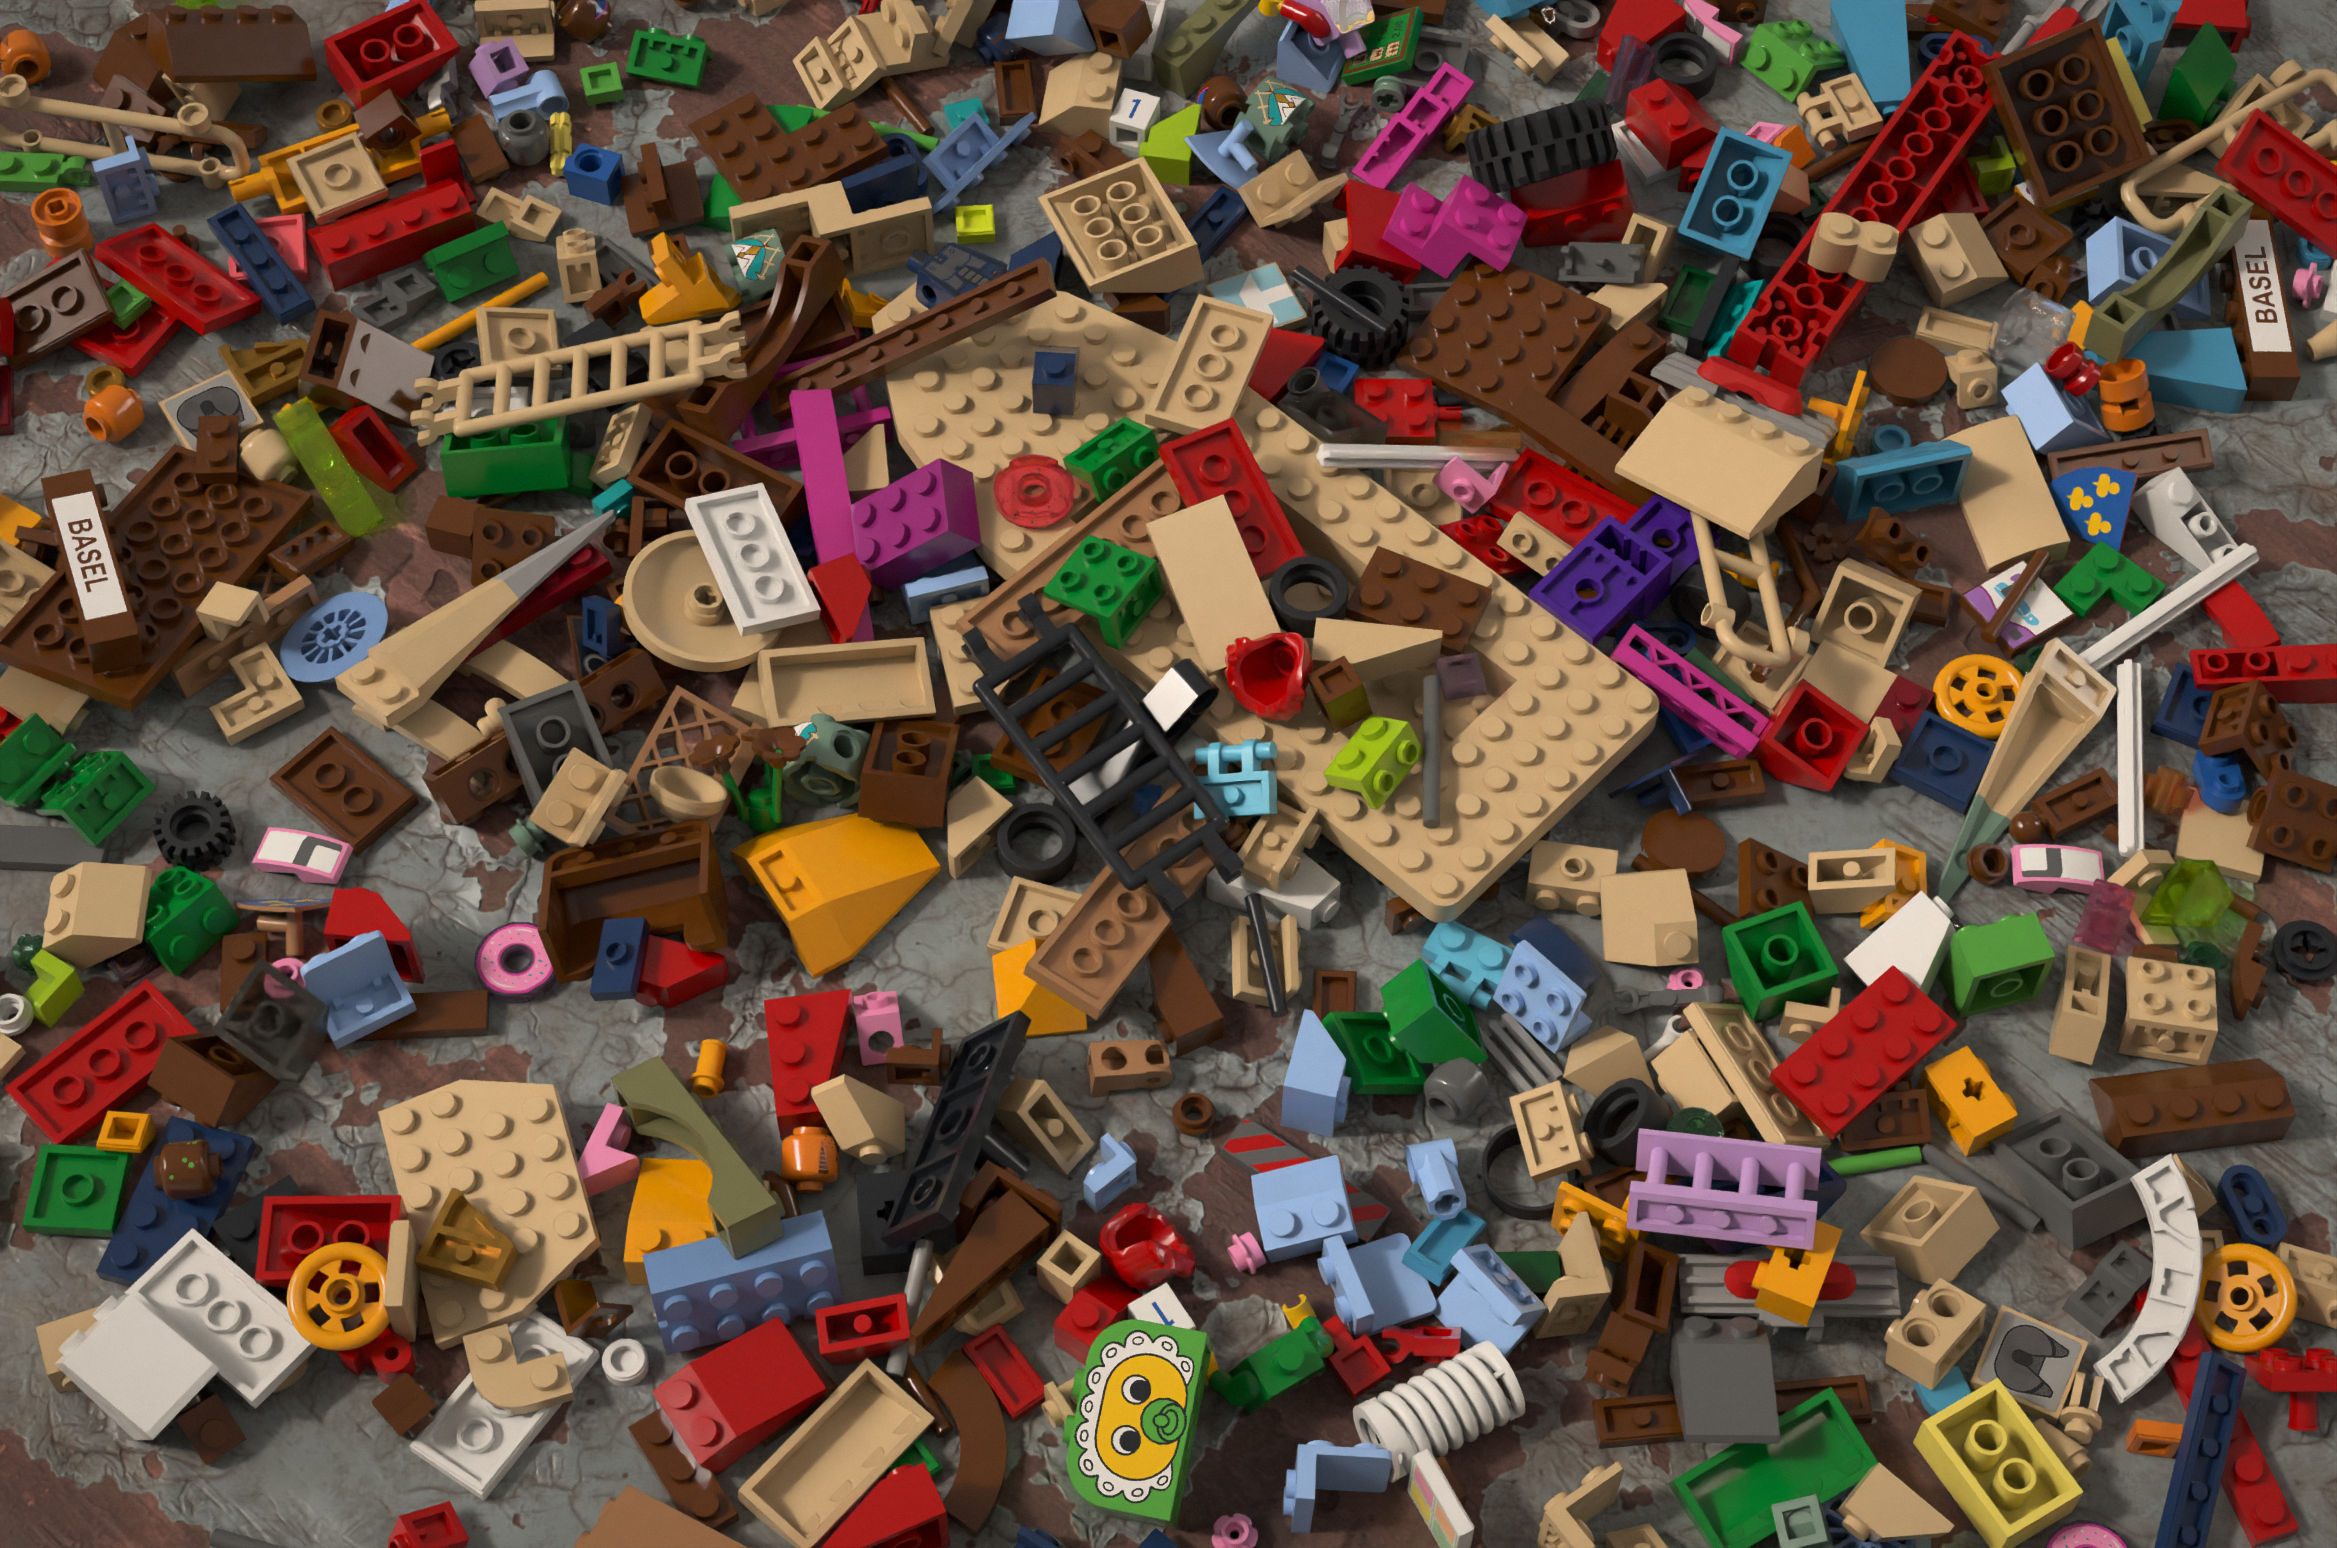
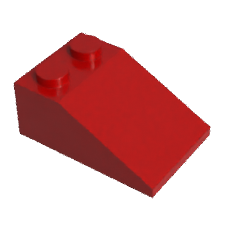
M427 0L408 1L324 39L328 68L357 110L389 88L403 100L460 52L459 44Z
M264 1196L255 1273L256 1284L288 1289L291 1277L299 1264L317 1249L333 1243L353 1242L374 1249L388 1261L391 1224H393L394 1220H407L408 1217L402 1196ZM343 1260L340 1273H348L357 1277L362 1264ZM318 1271L311 1279L307 1288L315 1293H319L322 1285L329 1277ZM378 1283L365 1285L366 1301H379L380 1290ZM341 1291L336 1298L350 1300L351 1292Z
M777 1316L688 1363L654 1389L652 1393L697 1463L703 1468L719 1475L829 1391V1389L783 1320Z
M925 1462L914 1467L911 1464H906L892 1470L887 1475V1478L881 1480L821 1548H946L950 1546L947 1511Z

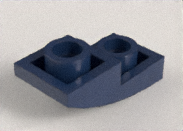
M1538 915L1508 936L1515 947L1522 940H1526L1582 990L1602 977L1595 965L1575 942L1541 915Z

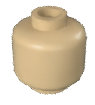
M257 429L250 433L239 446V451L241 452L239 463L241 467L256 478L264 481L273 479L289 484L296 477L298 470L295 467L299 461V453L279 431L274 429L265 431Z

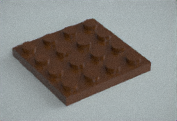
M1474 256L1395 357L1396 367L1420 379H1431L1432 385L1449 393H1454L1463 400L1503 418L1506 411L1526 385L1550 400L1612 318L1611 308L1510 261L1500 272Z

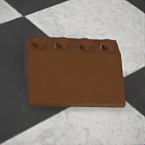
M2097 18L2078 24L1979 66L2036 207L2046 208L2153 161Z

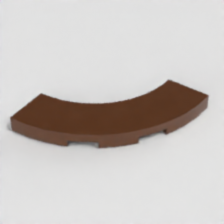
M955 1349L927 1381V1386L949 1411L960 1438L961 1452L957 1475L951 1489L942 1502L947 1511V1517L977 1538L996 1509L1003 1490L1008 1458L1007 1437L1003 1416L990 1385L972 1362Z

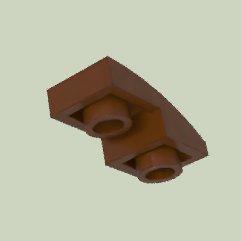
M481 113L452 127L453 131H450L449 134L456 143V147L476 184L482 181L494 180L502 174V171L510 168Z
M2251 920L2248 921L2237 943L2229 977L2231 1008L2234 1018L2243 1021L2250 1007L2259 1009L2269 987L2261 983L2267 967L2259 964L2266 945L2259 943L2265 927Z

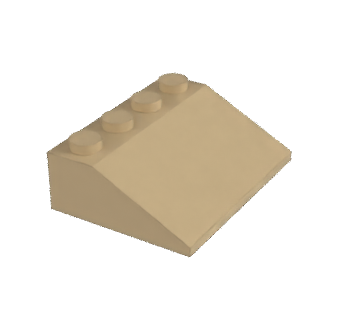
M1143 156L1038 197L1040 206L1090 292L1170 293L1205 279L1196 241Z
M1690 385L1664 404L1616 464L1615 473L1749 540L1816 491L1824 450L1809 443L1805 438L1794 436L1776 427L1770 421L1761 420L1743 411L1737 405L1729 404L1708 394L1702 388Z

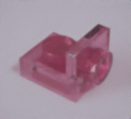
M2095 879L2072 940L2114 955L2129 919L2137 895L2136 892L2126 889L2117 883Z

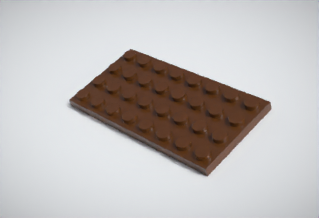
M174 444L111 512L116 534H112L110 537H119L124 561L118 562L119 566L127 564L132 583V589H127L126 592L127 594L135 592L141 616L134 619L135 622L144 621L149 645L141 646L144 663L93 674L63 565L0 631V662L134 712L205 631L196 613V609L215 583L218 581L242 588L268 559V554L283 542L314 506L313 494L273 479L260 480L240 467L238 483L197 485L195 477L196 451Z

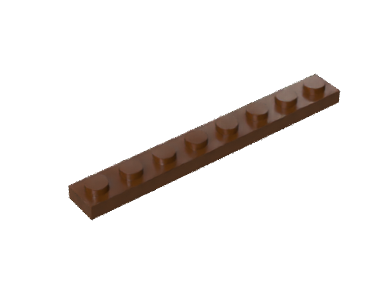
M1041 257L770 382L768 390L772 416L780 423L793 417L789 399L793 390L831 389L832 398L834 399L1057 297L1051 264L1044 257Z

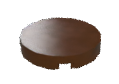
M1901 337L1890 339L1877 347L1871 355L1868 378L1872 388L1877 393L1880 391L1883 395L1887 396V401L1895 405L1913 407L1925 405L1931 402L1934 396L1941 393L1946 383L1948 367L1943 355L1931 344L1921 339Z
M1666 809L1655 813L1646 822L1640 842L1642 852L1644 850L1647 854V861L1653 869L1685 868L1688 882L1694 881L1695 877L1704 876L1703 879L1711 877L1720 868L1726 850L1723 833L1713 821L1694 811H1688L1678 816L1675 809Z

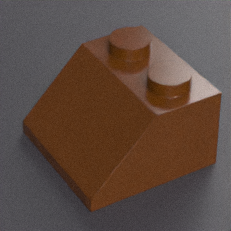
M145 12L114 31L93 73V78L106 91L113 74L124 76L166 104L176 98V96L162 78L163 70L145 51L149 15Z
M216 1030L168 1037L147 1084L159 1091L161 1098L165 1102L177 1107H183L194 1114L195 1121L202 1126L218 1129L222 1126L240 1123L282 1081L285 1072L221 1031Z

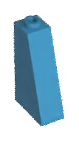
M1831 0L1830 26L1834 39L1841 49V54L1847 60L1846 65L1850 74L1856 73L1882 117L1883 125H1886L1911 91L1905 0Z
M2230 328L2148 332L2123 357L2136 358L2146 364L2149 380L2148 391L2151 392L2153 401L2237 414L2248 390ZM2088 348L2086 351H2083L2086 359H2093L2099 366L2109 362ZM2096 384L2091 390L2097 391Z

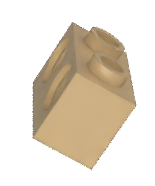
M1939 1278L1928 1291L1922 1289L1916 1295L1911 1304L1910 1312L1903 1320L1895 1319L1888 1328L1884 1341L1888 1343L1885 1363L1933 1391L1983 1333L1987 1305Z

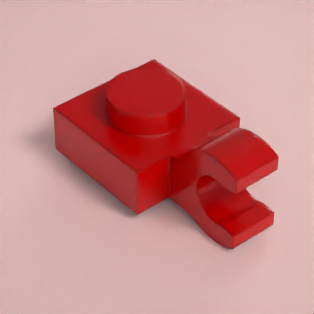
M1337 1315L1322 1324L1332 1337L1334 1343L1333 1351L1335 1354L1328 1357L1327 1364L1353 1400L1391 1376L1392 1369L1366 1333L1354 1341Z
M1389 1325L1383 1327L1382 1338H1394L1400 1343V1347L1395 1351H1383L1382 1357L1389 1364L1401 1362L1411 1352H1414V1356H1424L1425 1361L1432 1363L1451 1360V1357H1455V1355L1460 1353L1461 1327L1415 1326V1329H1403L1399 1326Z

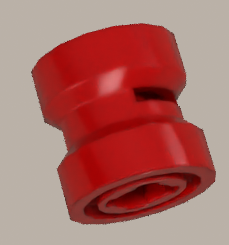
M2073 341L2066 342L2058 347L2050 355L2045 365L2046 371L2056 380L2061 379L2064 382V388L2074 397L2081 396L2092 389L2102 374V368L2093 359H2086L2083 350Z

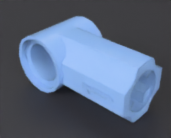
M551 70L535 72L528 78L526 85L488 97L498 127L505 116L516 110H530L538 113L544 120H550V116L554 112L562 113L567 112L569 109V101L557 75Z
M1445 1138L1406 1145V1160L1412 1184H1419L1429 1214L1438 1216L1440 1220L1456 1218L1457 1214L1466 1208V1194L1458 1175L1457 1155L1452 1139Z

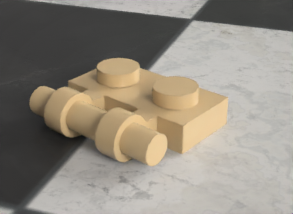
M1855 72L1821 83L1819 96L1811 98L1808 92H1802L1796 98L1800 117L1805 123H1809L1812 138L1825 151H1832L1836 148L1837 141L1834 138L1835 135L1843 133L1846 140L1851 142L1881 132L1883 129V119ZM1830 111L1833 117L1824 119L1822 114Z

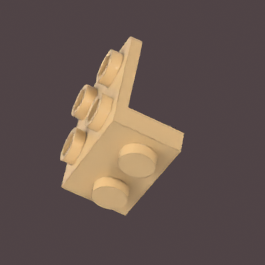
M9 666L0 678V707L22 721L31 713H37L61 739H63L69 729L77 732L90 713L85 707L94 697Z

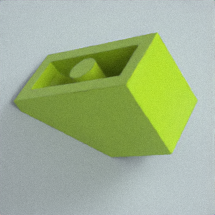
M1192 104L1150 128L1148 142L1141 141L1138 158L1144 157L1159 182L1189 186L1196 154L1184 139L1186 136L1200 134L1201 105Z

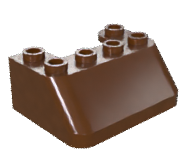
M688 820L594 842V844H585L583 848L572 847L564 849L550 856L544 864L538 933L559 984L586 981L593 977L604 920L645 917L650 924L649 935L669 936L677 931L684 930L685 943L692 951L707 953L717 948L728 946L729 904L715 839L709 824L704 820Z

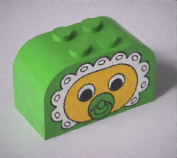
M1130 1319L1112 1324L1094 1340L1088 1352L1085 1369L1077 1368L1072 1396L1077 1397L1076 1401L1078 1404L1075 1416L1067 1415L1062 1442L1067 1443L1068 1448L1067 1470L1069 1478L1077 1492L1095 1510L1111 1517L1176 1530L1213 1348L1208 1333L1145 1320Z

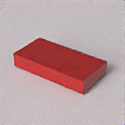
M1000 1322L961 1346L962 1354L980 1371L990 1385L997 1401L1014 1423L1045 1402V1382Z

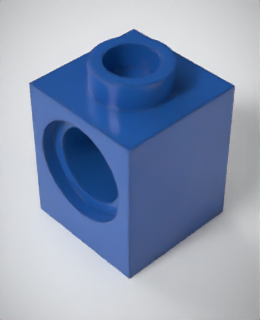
M581 142L573 156H568L563 168V175L567 179L569 195L608 206L613 204L621 190L620 178L626 176L622 154Z

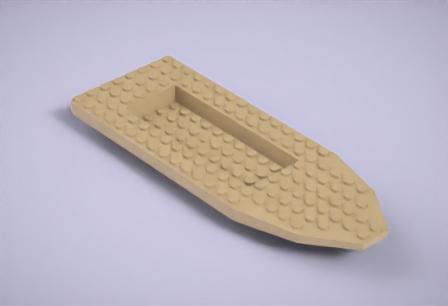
M917 282L872 316L874 334L929 310L915 296ZM1056 291L1057 297L884 375L898 441L917 469L941 458L973 472L982 545L974 549L983 562L1005 580L1012 577L1102 504L1097 501L1090 483L1067 472L1063 458L1124 416L1152 429L1159 448L1165 443L1186 436L1145 424V412L1177 342L1067 292ZM1039 345L1080 347L1073 416L1033 413L1032 379L1035 352ZM1247 386L1233 418L1306 556L1327 559L1340 568L1347 578L1349 588L1348 601L1377 546L1493 589L1492 598L1460 661L1440 654L1439 661L1363 683L1373 713L1371 715L1409 722L1423 748V679L1428 675H1436L1440 678V826L1431 829L1423 826V755L1379 810L1369 808L1361 792L1328 784L1323 772L1368 717L1335 734L1317 707L1309 683L1305 689L1307 696L1303 700L1304 707L1301 712L1295 713L1288 721L1283 719L1281 721H1270L1267 718L1261 720L1257 718L1255 713L1246 711L1245 707L1235 699L1234 693L1229 689L1225 672L1213 675L1209 678L1219 688V694L1212 705L1192 725L1191 729L1209 744L1213 742H1226L1228 745H1238L1247 739H1260L1262 742L1274 741L1278 749L1277 757L1274 759H1264L1261 763V771H1276L1277 798L1284 804L1306 814L1311 805L1319 808L1317 824L1322 826L1321 834L1427 919L1437 923L1451 922L1461 915L1652 733L1659 710L1658 697L1650 688L1358 468H1323L1320 465V461L1316 460V454L1319 453V446L1324 443ZM1033 465L1055 469L1068 480L1072 490L1070 507L1065 514L1046 525L1025 526L1013 522L1001 512L997 504L996 492L1000 482L1008 474L1017 469ZM1029 483L1020 489L1019 500L1028 508H1040L1049 502L1050 491L1043 484ZM1160 562L1157 565L1165 594L1120 650L1105 645L1096 617L1093 616L1079 627L1102 658L1147 694L1175 664L1183 659L1191 658L1206 674ZM1272 578L1260 582L1268 602ZM1314 583L1296 584L1288 588L1284 594V598L1289 605L1307 612L1322 610L1333 602L1332 593L1325 587ZM1345 618V619H1344V620H1346V621H1353V620L1348 619V618ZM1280 628L1282 633H1287L1286 631ZM1304 638L1308 642V648L1312 657L1314 638ZM1239 761V762H1233V763L1236 764L1239 768L1242 769V762H1241V761Z

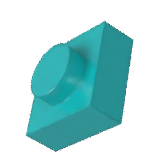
M979 97L944 106V117L951 132L975 111L990 128L989 119Z
M622 478L591 500L595 519L614 509L616 518L608 527L615 525L616 520L620 518L628 521L631 518L632 497H635L633 487Z

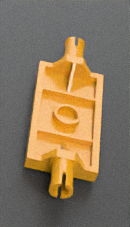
M444 107L415 118L422 134L387 158L383 157L374 147L370 150L366 148L385 185L422 172L418 151L421 150V140L447 131H453L450 118ZM358 123L259 156V172L228 181L236 204L269 193L270 196L274 195L283 216L311 211L287 166L286 159L354 133L359 129Z

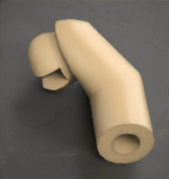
M492 698L487 701L485 711L488 716L479 719L477 722V726L485 738L503 728L497 709L507 704L500 698Z

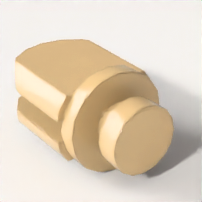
M2079 1371L2076 1372L2069 1407L2062 1409L2060 1422L2065 1426V1435L2078 1444H2088L2092 1440L2093 1433L2100 1431L2102 1428V1417L2097 1412L2104 1377L2095 1376L2090 1403L2087 1409L2079 1407L2086 1373Z

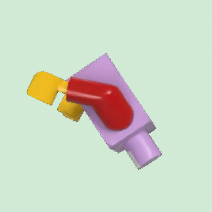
M1260 0L1258 10L1268 17L1277 16L1280 11L1281 16L1298 23L1310 33L1316 44L1321 47L1338 40L1346 59H1350L1367 50L1358 30L1373 23L1375 20L1372 0Z

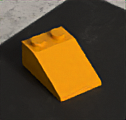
M643 1158L628 1219L623 1260L629 1284L649 1285L642 1255L716 1237L707 1203L712 1187L713 1175L701 1160Z

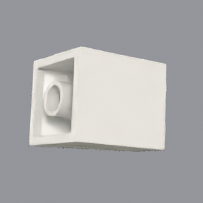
M131 1294L123 1295L118 1300L112 1295L105 1300L92 1314L97 1321L84 1334L79 1329L75 1331L59 1347L58 1350L63 1356L55 1363L71 1381L134 1440H153L220 1370L212 1361Z

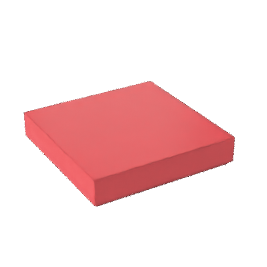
M305 214L253 219L300 282L309 281L308 237L306 234L307 221ZM229 255V276L246 288L253 287Z

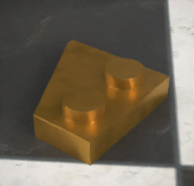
M305 339L285 340L281 343L270 341L255 342L254 349L232 351L231 345H222L218 347V351L227 368L231 370L253 406L256 407L298 387V376L308 343Z
M452 1188L414 1263L420 1271L500 1292L519 1252L515 1245L501 1231L493 1227L491 1221L480 1210L477 1211L466 1200L459 1189Z

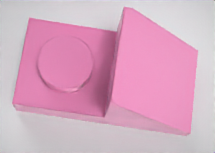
M607 1103L577 1163L588 1198L638 1178L641 1169L637 1156L623 1152L631 1137V1127H629L623 1107Z

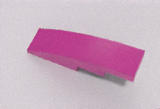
M1444 62L1427 86L1418 89L1403 111L1395 113L1354 167L1352 174L1369 185L1387 190L1437 136L1449 117L1456 113L1476 87L1475 82L1447 62Z

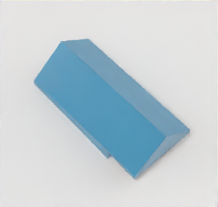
M2183 0L2110 1L2102 27L2105 41L2117 37L2141 93Z

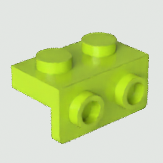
M1370 715L1344 748L1336 755V758L1323 772V775L1330 786L1361 792L1369 808L1379 810L1421 758L1423 748L1409 722Z

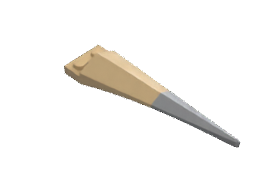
M614 509L367 650L369 656L335 677L338 690L387 728H391L424 706L463 660L522 600L565 561L613 523L616 518Z

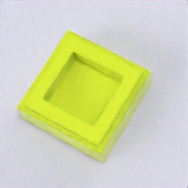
M993 204L955 207L958 244L996 242Z

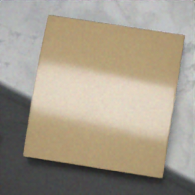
M850 16L827 40L816 36L793 60L815 106L826 111H832L856 98L887 72L861 20Z

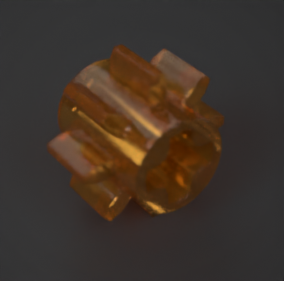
M2162 764L2158 766L2156 772L2152 771L2150 773L2145 771L2144 795L2146 796L2144 805L2170 816L2173 815L2176 808L2180 809L2182 807L2187 809L2195 792L2186 785L2189 776L2175 768Z

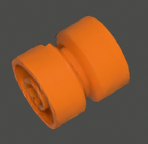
M53 188L37 196L32 203L31 212L36 227L39 229L45 251L53 258L58 256L62 259L82 247L89 251L92 248L94 236L89 221L85 216L81 199L76 192L67 188Z
M2122 358L2116 365L2110 361L2101 365L2102 374L2096 383L2098 397L2101 399L2100 408L2104 426L2113 431H2130L2150 423L2155 417L2151 392L2148 391L2149 380L2146 364L2136 358Z

